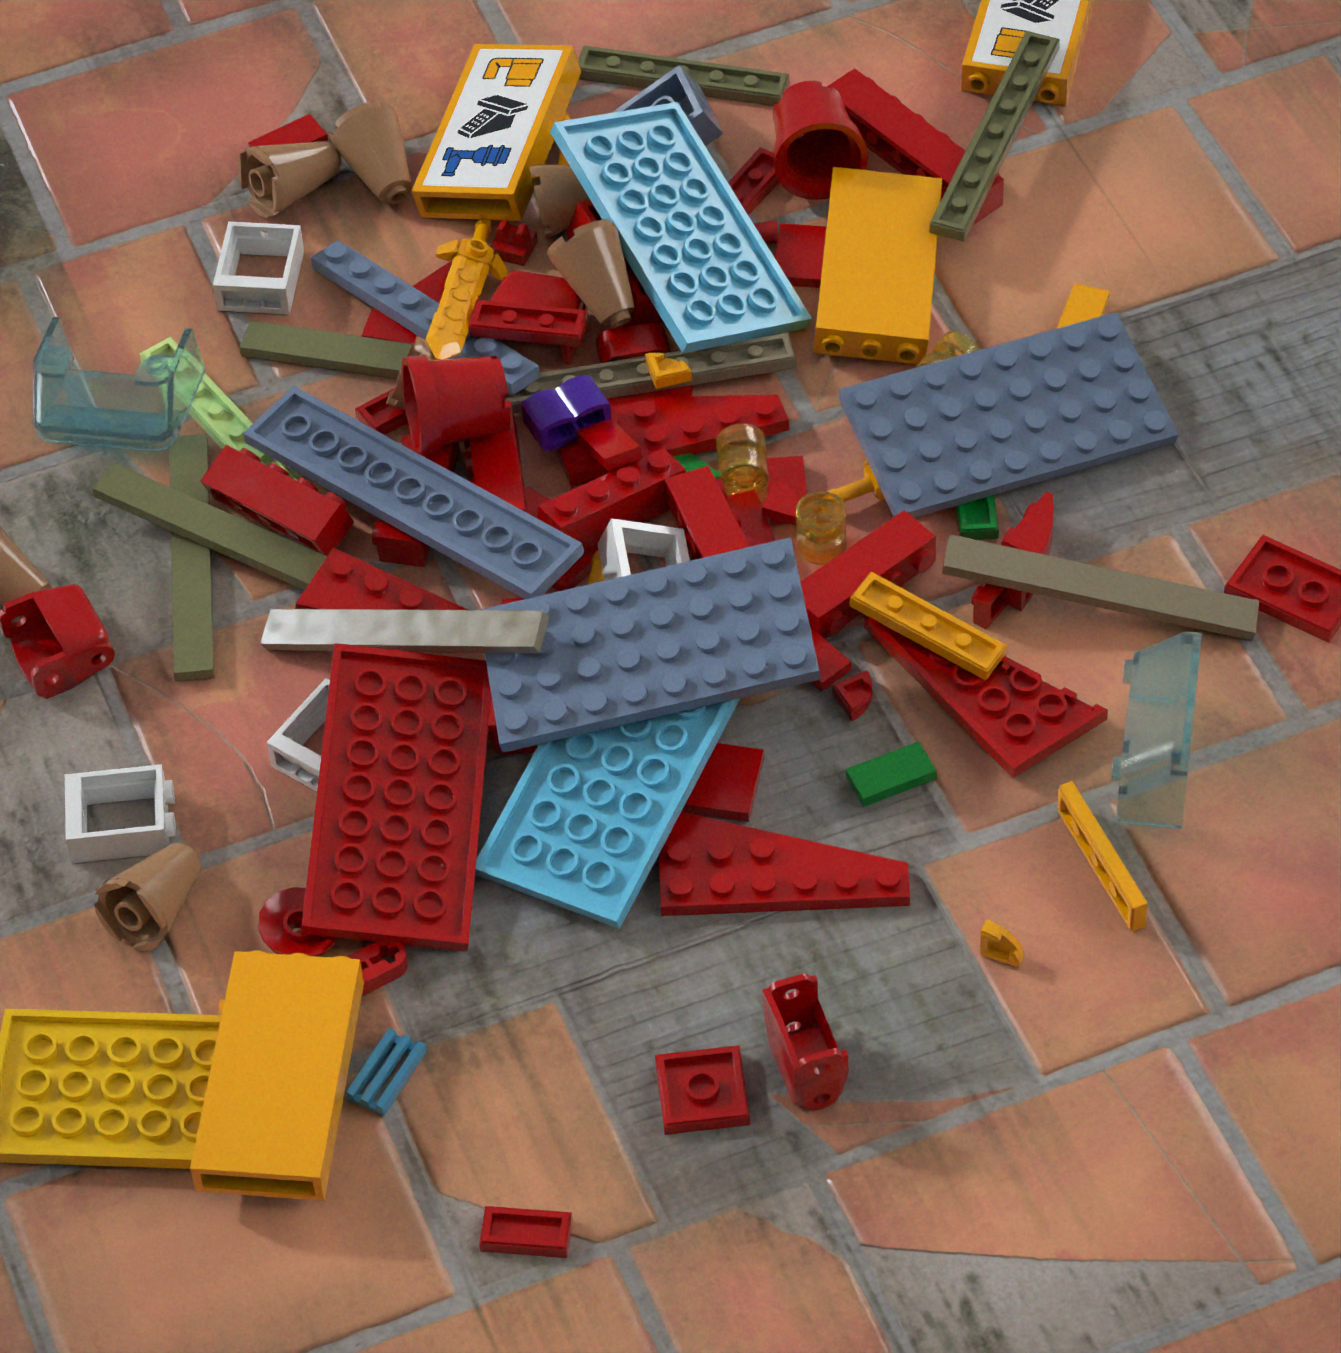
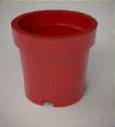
M803 81L788 87L782 93L783 97L777 105L775 103L773 107V120L776 132V142L773 151L775 174L782 187L797 197L810 200L830 198L833 167L866 170L868 150L859 129L850 121L840 93L833 87L830 89L822 86V83L819 81Z
M496 355L428 360L427 356L402 358L401 374L404 405L409 432L416 453L420 455L441 451L443 445L509 431L510 407L505 408V395H508L502 363Z

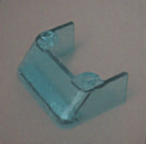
M53 317L33 360L32 422L37 436L48 442L145 451H162L169 448L177 440L206 371L193 329L185 328L174 355H152L140 364L136 375L71 369L75 360L60 317Z
M1185 631L1135 651L1133 660L1125 659L1123 684H1130L1122 756H1114L1111 780L1119 781L1116 822L1182 829L1202 633Z

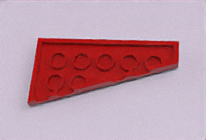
M778 394L607 398V401L610 403L611 418L640 446L642 457L661 448H664L672 457L687 453L694 455L790 430L789 418ZM578 437L569 444L556 449L570 486L594 480L611 472L607 471L579 443Z
M864 617V628L1012 778L1108 719V709L1098 704L1092 707L1077 699V693L1065 687L1059 690L1042 681L1041 674L1006 656L1002 658L987 680H984L871 617Z
M685 812L680 813L659 853L661 916L910 906L907 862Z

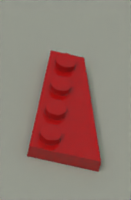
M335 548L331 550L295 604V609L468 610Z

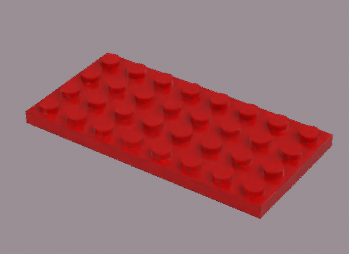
M334 643L301 934L373 942H401L403 945L467 952L488 737L487 725L491 699L486 660Z

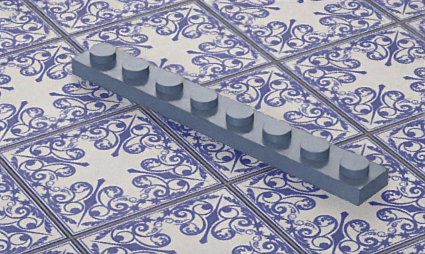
M339 240L311 257L312 269L417 336L426 339L434 313L437 312L439 306L438 302ZM469 331L461 354L452 357L458 359L496 355L502 363L507 390L512 396L540 377L537 364L495 338L470 336Z

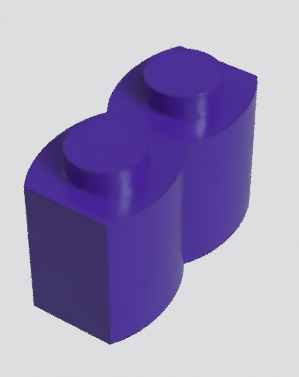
M590 375L568 379L556 389L534 393L521 403L523 422L543 451L561 448L578 437L577 430L611 418L610 403Z

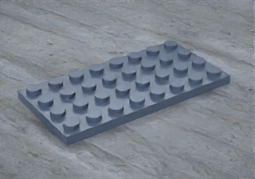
M1117 312L844 387L839 390L838 399L893 517L903 510L914 518L1173 444L1176 443L1179 435Z
M791 537L481 609L544 611L549 616L540 653H485L499 744L502 752L821 679Z

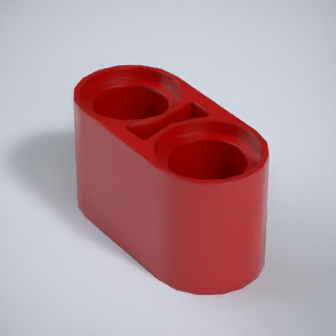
M644 323L605 330L596 339L600 363L642 357L647 353L670 352L665 329L657 323Z

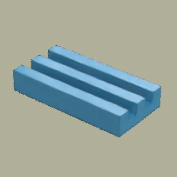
M388 1028L347 1089V1100L385 1116L426 1054V1044L420 1041L415 1044L411 1042V1037L404 1034L402 1037H399L395 1030ZM395 1047L389 1055V1057L387 1058V1060L385 1061V1063L383 1064V1066L381 1067V1069L379 1070V1072L377 1073V1075L375 1076V1078L373 1079V1081L371 1082V1084L369 1085V1087L367 1088V1090L365 1091V1093L361 1095L370 1083V1081L372 1080V1078L374 1077V1075L376 1074V1072L378 1071V1069L380 1068V1066L382 1065V1063L384 1062V1060L386 1059V1057L388 1056V1054L390 1053V1051L392 1050V1048ZM405 1052L409 1053L378 1102L374 1101L373 1099L383 1084L387 1082Z

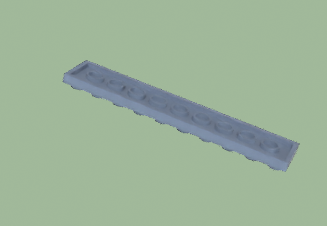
M295 386L289 389L243 433L246 444L523 599L543 595L584 554L581 542Z

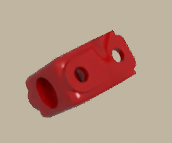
M519 270L509 272L502 279L499 288L490 300L588 310V307L564 278ZM561 345L562 362L571 365L578 347Z
M77 584L26 594L3 604L4 608L0 610L1 630L6 638H11L16 661L25 678L40 697L49 699L76 687L92 675L108 667L115 657V651L109 642L105 627L83 589ZM23 616L21 620L12 622L15 617Z
M804 973L775 981L770 984L769 988L762 990L763 1011L769 1046L789 1097L795 1106H804L808 1110H820L829 1107L837 1101L844 1091L849 1073L848 1053L846 1049L840 1051L818 999L816 975L809 976ZM795 989L793 992L785 994L787 991Z

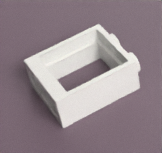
M228 221L213 282L217 311L290 315L304 255L300 225ZM240 254L287 257L283 278L235 276Z
M611 519L598 542L604 581L631 575L627 552L664 557L666 566L690 561L684 529Z
M327 678L322 681L267 741L271 767L316 792L321 756L302 745L325 721L330 680Z
M162 764L64 774L65 832L72 864L150 856L169 845V837L176 836L174 812H168V804H175L173 780H165ZM155 798L156 825L87 832V805Z

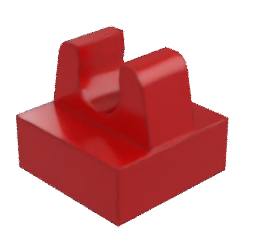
M502 219L490 247L494 250L493 254H499L502 261L525 266L538 242L537 231L530 230L523 223H521L520 227L510 225L508 220Z

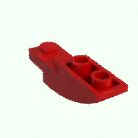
M1046 491L1037 503L1032 502L1027 507L1019 524L1015 528L1010 527L1007 530L1001 545L1050 556L1054 518L1053 494ZM987 583L985 585L980 584L971 599V604L974 606L973 623L987 630L1007 605L1022 611L1034 593Z

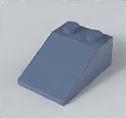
M680 65L611 112L678 102L705 146L724 134L701 87Z

